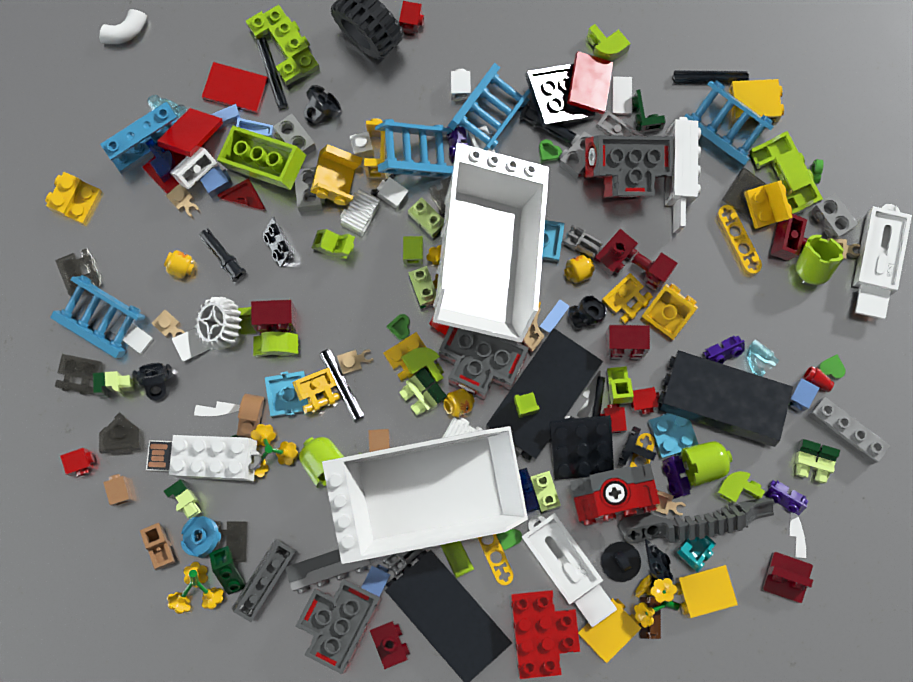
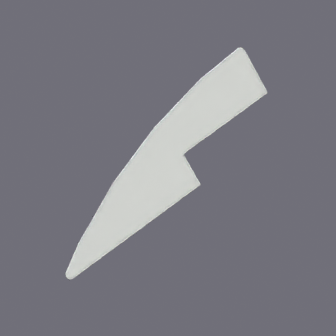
M600 370L582 394L587 398V401L577 414L580 418L588 417L594 406L597 377L601 376Z
M217 401L216 408L196 405L194 415L219 416L239 411L240 405Z
M791 512L789 536L796 537L795 557L806 558V544L802 525L798 515Z

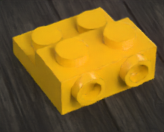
M63 172L62 176L58 175L55 179L54 185L56 187L53 193L49 192L45 199L46 206L53 212L85 225L102 191L73 175Z
M671 283L670 286L666 284L642 317L674 340L698 307L695 305L697 303L696 300L689 295L685 298L680 294L681 289Z

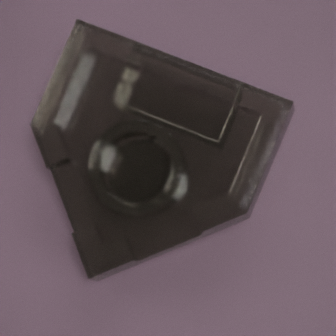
M119 412L114 417V420L99 432V452L101 454L111 453L115 456L133 454V451L141 450L140 429Z

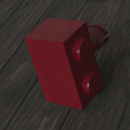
M792 214L791 219L778 222L771 255L787 261L798 257L808 240L804 237L808 219Z
M620 228L595 256L593 262L610 276L614 273L619 274L625 266L623 262L627 258L631 260L637 253L636 247L638 243Z
M637 252L631 261L646 271L645 284L649 288L659 291L678 264L662 252L653 262L640 254V252Z
M394 621L370 630L384 669L408 660L407 655H410L407 644H402L399 637L403 635L399 624H394Z

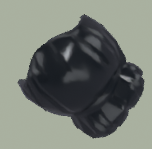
M593 295L585 296L578 306L569 307L568 317L575 328L581 329L585 325L602 322L606 317L607 308Z

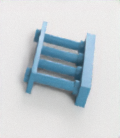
M496 63L492 65L448 124V127L453 131L457 125L463 126L487 144L483 149L486 151L488 149L492 151L499 142L496 140L518 108L520 106L524 108L530 100L527 97L530 89L522 96L499 78L497 72L501 67ZM489 83L492 85L494 83L518 101L513 109L509 108L488 92L489 89L486 86ZM478 97L481 99L485 98L507 115L502 124L478 106L476 102ZM468 111L474 112L497 130L492 138L467 120L468 118L465 115Z
M709 81L707 85L712 88L710 93L695 113H686L684 117L691 121H698V128H701V134L741 164L746 165L750 160L748 156L749 149L765 128L769 130L774 128L771 124L773 121L764 114L761 117L724 90L725 86L719 81ZM719 93L728 101L712 123L706 126L701 122V117ZM735 104L744 112L728 134L722 137L716 133L718 131L717 128ZM751 116L759 124L743 146L737 148L732 144L734 142L733 138Z
M166 101L100 145L122 174L162 148L158 146L157 140L177 121L178 117Z
M385 119L382 123L375 126V130L385 131L387 158L384 162L378 164L379 173L446 178L452 175L453 166H448L444 163L443 136L451 133V128H444L443 125L425 126L394 122L393 119ZM393 132L402 133L404 156L402 161H397V158H395ZM410 134L419 135V163L414 162L411 158ZM426 136L435 137L436 164H430V161H428Z
M86 276L72 277L71 281L78 284L66 308L53 311L50 318L114 358L123 357L127 350L121 347L122 340L134 319L136 321L144 320L145 316L140 313V309L132 305L130 307L93 285L91 279ZM86 289L94 294L82 318L77 320L72 317V312L83 291ZM102 299L110 304V307L98 329L93 330L89 327L88 322ZM120 310L127 316L114 340H109L105 337V331L116 311Z

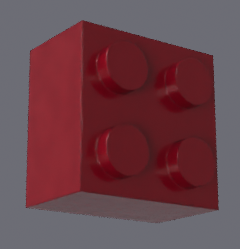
M292 300L251 301L252 326L260 335L263 332L291 333V331H296V308Z
M609 325L606 331V356H610L611 359H622V356H630V359H642V356H646L650 350V325Z

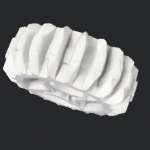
M211 297V299L206 300L205 304L201 305V310L197 311L199 315L198 318H195L197 320V324L194 326L197 328L195 335L199 336L198 341L203 346L211 350H225V348L231 347V343L236 342L235 337L239 336L238 330L241 329L239 323L242 321L239 318L241 312L238 311V306L234 304V301L226 299V297Z

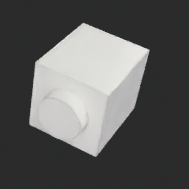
M465 69L451 71V99L467 100L471 95L470 71Z
M368 131L350 136L354 155L362 159L374 157Z
M390 177L387 181L382 180L377 187L379 191L377 197L395 209L408 192L405 187Z

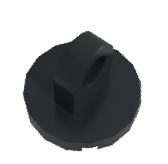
M312 85L306 92L310 102L304 109V117L308 122L317 123L325 115L336 117L341 109L334 95L329 92L328 94L325 93V89L319 85ZM315 108L316 114L314 117H312L311 113L312 110Z
M162 363L143 365L139 367V371L134 370L132 372L133 382L145 387L146 395L150 400L158 401L166 394L164 381L172 377V367L169 364L163 366ZM158 386L161 388V391L158 394H152L150 389Z
M634 426L632 431L635 433H631L628 436L622 450V457L624 458L619 457L618 463L624 466L631 452L654 461L657 453L635 444L641 429Z
M615 542L604 549L600 565L603 573L609 579L615 582H626L632 580L638 574L641 568V557L633 545L627 542Z

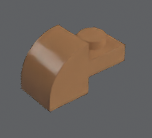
M244 394L238 413V436L251 438V431L255 430L256 426L260 424L265 397Z
M159 522L140 530L145 548L149 552L156 571L175 563L169 539Z

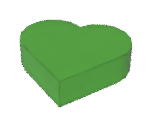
M548 139L540 142L539 155L541 163L555 162L560 159L559 156L562 150L559 146L553 145V142Z
M815 159L811 164V172L813 173L815 184L820 183L824 161L821 159Z
M405 314L398 315L386 326L399 340L403 341L410 336L408 328L410 326V318Z
M838 354L824 360L819 365V369L826 376L830 375L833 379H840L846 373Z
M510 529L507 532L496 534L504 551L519 544L522 540V533L517 529Z

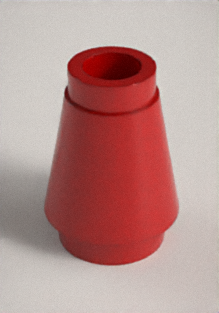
M809 367L803 376L804 380L826 392H830L834 386V382L818 367Z

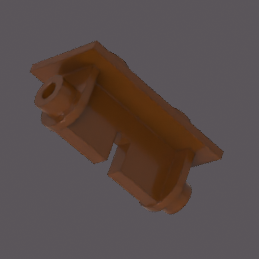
M640 597V603L644 602L648 608L660 605L655 597ZM661 609L653 615V625L644 628L640 623V639H661Z

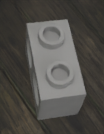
M292 113L273 126L275 130L273 135L277 140L292 145L297 143L304 144L301 150L306 156L316 149L314 141ZM285 129H292L290 134H283Z
M585 131L581 136L578 134L571 142V148L569 150L565 149L559 156V166L575 179H578L585 171V150L580 146L585 144V138L592 137ZM574 158L578 163L572 165L568 160Z
M316 167L300 169L296 177L295 190L299 212L323 210L322 203H325V199L319 198L316 194L310 192L312 183H304L307 177L314 178ZM309 196L316 197L313 202H307L306 199Z
M836 193L821 201L812 209L814 218L821 222L829 238L839 239L858 225ZM824 207H829L832 214L826 213ZM835 223H840L843 226V230L838 229Z

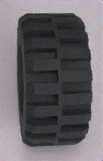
M336 0L331 6V15L339 28L355 45L374 59H384L402 41V27L393 14L379 0Z

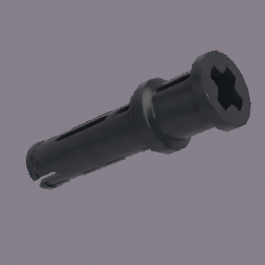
M528 103L521 112L519 119L527 120L535 128L541 127L570 145L576 137V133L560 124L542 127L538 112L531 108Z
M209 228L199 234V237L220 261V267L225 269L231 276L232 282L239 280L245 275L246 270L239 266L235 256L230 255Z

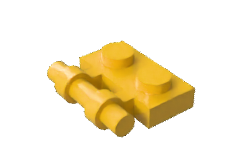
M629 273L602 299V302L614 314L622 310L625 314L620 320L626 324L630 319L633 320L636 317V313L642 307L645 308L649 304L653 296L650 292L642 296L639 292L644 286ZM634 297L637 302L630 308L627 303Z
M417 332L383 353L393 370L400 366L403 369L402 372L397 374L401 381L407 377L414 376V374L410 373L401 357L413 349L426 347Z
M329 367L292 382L299 400L301 401L306 398L308 400V404L303 406L305 413L316 412L320 410V407L333 405L335 401L340 400L338 392L334 394L331 392L330 388L337 385ZM322 392L324 397L317 400L315 395Z

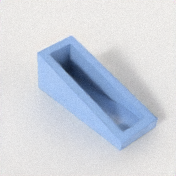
M236 104L210 114L222 118V125L235 122L237 118H241Z
M237 118L234 125L270 138L272 135L273 125Z
M559 300L542 322L539 330L549 335L570 306Z

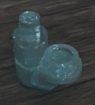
M152 95L147 100L151 111L166 101L178 118L187 111L185 105H178L169 99L160 98L158 95Z
M756 339L747 349L748 363L755 375L763 377L766 373L763 367L758 368L755 357L766 364L769 362L773 366H776L779 362V359L773 356L775 353Z

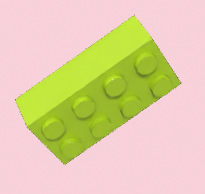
M232 126L217 161L229 170L291 190L306 154L298 146Z

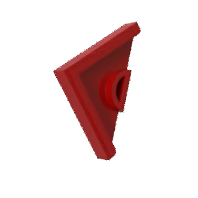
M249 178L217 195L220 200L261 211L266 210Z

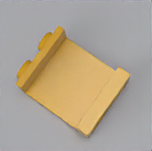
M779 79L732 81L729 93L761 117L764 114L769 118L774 117V122H778L784 115V105L781 104L780 100L783 90L782 86H779ZM735 104L731 109L732 124H735L744 112Z
M378 118L366 121V128L370 137H381L380 159L364 158L366 177L386 178V173L378 172V164L384 162L387 156L385 131L375 130V126L382 123V120Z
M327 144L320 150L310 192L316 194L319 198L330 199L337 205H347L354 198L349 193L354 171L361 165L362 158Z
M726 565L676 578L677 583H674L677 587V595H681L683 603H680L682 613L687 615V618L697 617L738 605Z
M610 598L617 608L615 612L594 627L588 622L578 630L579 637L605 663H608L641 629L638 625L640 622L636 620L635 615L631 614L629 616L624 610L626 606L618 598L616 600Z

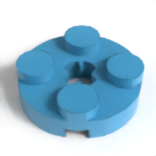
M204 516L193 517L188 520L181 532L183 534V541H181L182 549L187 554L199 558H205L210 554L221 539V533L218 531L217 524L212 519ZM198 533H201L202 538L201 540L197 541L199 538Z

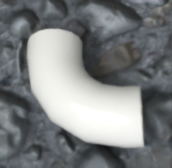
M130 9L127 17L121 24H103L99 35L100 42L119 45L131 41L141 32L147 15L141 11Z

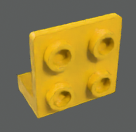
M781 180L744 191L755 229L792 218V207L787 201L786 188Z

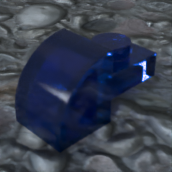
M151 138L145 142L155 156V159L150 164L161 180L166 182L172 176L170 172L175 168V159L170 150L165 151L164 148L159 147L158 143H155Z
M527 468L521 469L519 474L526 511L529 513L539 510Z

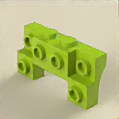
M279 4L265 13L261 11L246 20V24L253 32L256 40L270 33L287 59L275 66L286 85L320 69L319 64L308 49L310 44L305 36L301 37L297 23L295 21L291 22Z
M788 131L750 150L749 153L757 169L772 163L779 179L786 188L788 194L786 197L792 207V214L801 213L804 209L823 200L813 181V173L810 169H807L804 156L801 152H798Z

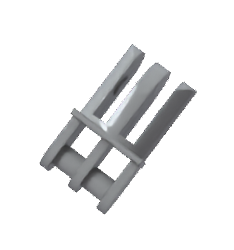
M571 225V231L567 232V238L563 239L562 242L574 249V251L578 250L594 259L596 256L594 253H598L599 247L603 245V242L585 233L586 230ZM576 232L581 234L580 238L575 235ZM572 239L577 241L576 245L571 243Z
M417 549L416 551L411 550L386 556L382 563H386L389 566L388 569L392 570L394 576L397 577L423 550ZM393 556L397 558L394 562L391 561ZM401 562L403 566L398 568L396 565Z

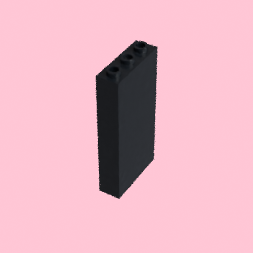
M553 328L490 418L486 428L494 429L510 426L514 448L521 451L520 455L526 460L530 461L532 459L536 461L551 439L550 421L564 420L603 361ZM533 392L537 406L539 405L540 408L539 413L519 418L514 396Z
M679 350L675 356H671L668 367L671 368L670 374L666 373L663 385H666L665 392L661 391L658 400L661 403L659 410L773 447L779 443L793 386Z
M424 550L416 557L418 561L413 566L408 564L402 570V576L398 579L394 577L386 584L388 588L385 592L463 682H470L505 651L512 642L432 550L429 552Z

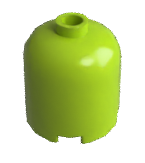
M812 235L808 238L796 263L799 277L806 283L813 285H822L828 282L843 259L842 253L844 250L841 245L832 238L829 241L822 239V235Z
M311 437L303 443L304 447L300 451L299 460L315 486L319 488L320 484H323L325 487L327 485L322 461L343 458L344 456L329 438L318 437L314 439Z
M716 441L682 449L681 459L683 462L686 461L688 470H686L685 474L690 485L695 487L725 477L729 473L730 462H732L730 451H726L725 447Z

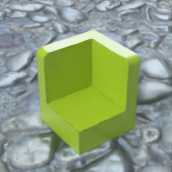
M423 236L403 237L404 264H423Z
M251 307L238 308V311L241 312L239 318L242 319L239 323L241 329L238 330V334H256L257 332L251 323Z
M533 392L514 396L519 418L539 413L540 408L539 405L537 406Z

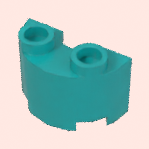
M708 536L702 539L695 537V540L688 538L676 553L698 573L705 565L703 560L707 561L713 555L712 549L716 543Z

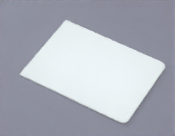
M197 328L172 338L182 361L210 350V348L203 346L198 341L199 336L195 335Z

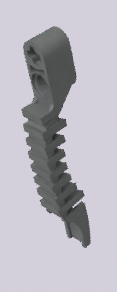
M762 498L740 502L738 506L742 512H739L733 503L728 504L729 512L726 508H721V515L718 511H714L713 518H711L709 513L704 514V520L699 515L694 516L695 521H692L690 516H684V523L679 515L674 516V520H670L652 513H644L623 518L619 523V527L625 540L629 543L662 537L667 538L670 543L675 542V539H679L680 542L688 538L695 540V537L702 539L707 535L713 537L714 534L724 535V532L733 533V530L742 531L744 527L748 528L752 521L774 515L773 498Z

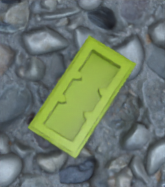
M461 541L440 545L456 578L474 570Z

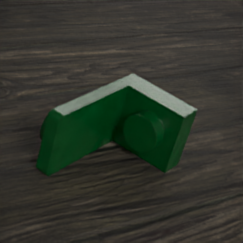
M640 89L636 90L635 95L632 96L633 108L637 109L635 121L636 125L640 126V131L663 129L666 123L665 115L652 114L645 118Z
M229 546L211 552L209 555L212 571L226 593L230 595L244 589L246 584L234 566Z

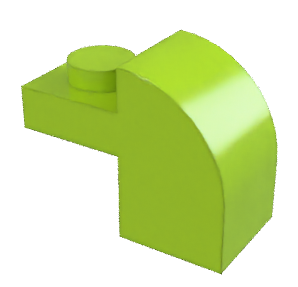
M596 24L592 25L588 30L587 38L595 46L594 56L613 61L629 51L631 43L619 29L607 38Z
M328 229L317 230L311 248L332 257L347 259V256L354 248L353 242L355 237L350 234L338 235Z
M263 332L259 336H254L253 356L261 357L272 354L289 356L298 354V334Z
M416 348L401 357L411 374L425 366L435 382L444 378L442 376L444 373L439 363H434V360L440 356L430 348Z
M627 366L607 368L611 404L632 403L634 395L631 378H628Z
M739 471L725 477L715 495L730 503H736L742 491L756 499H761L765 490L761 489L762 486L751 480L748 482L750 473Z

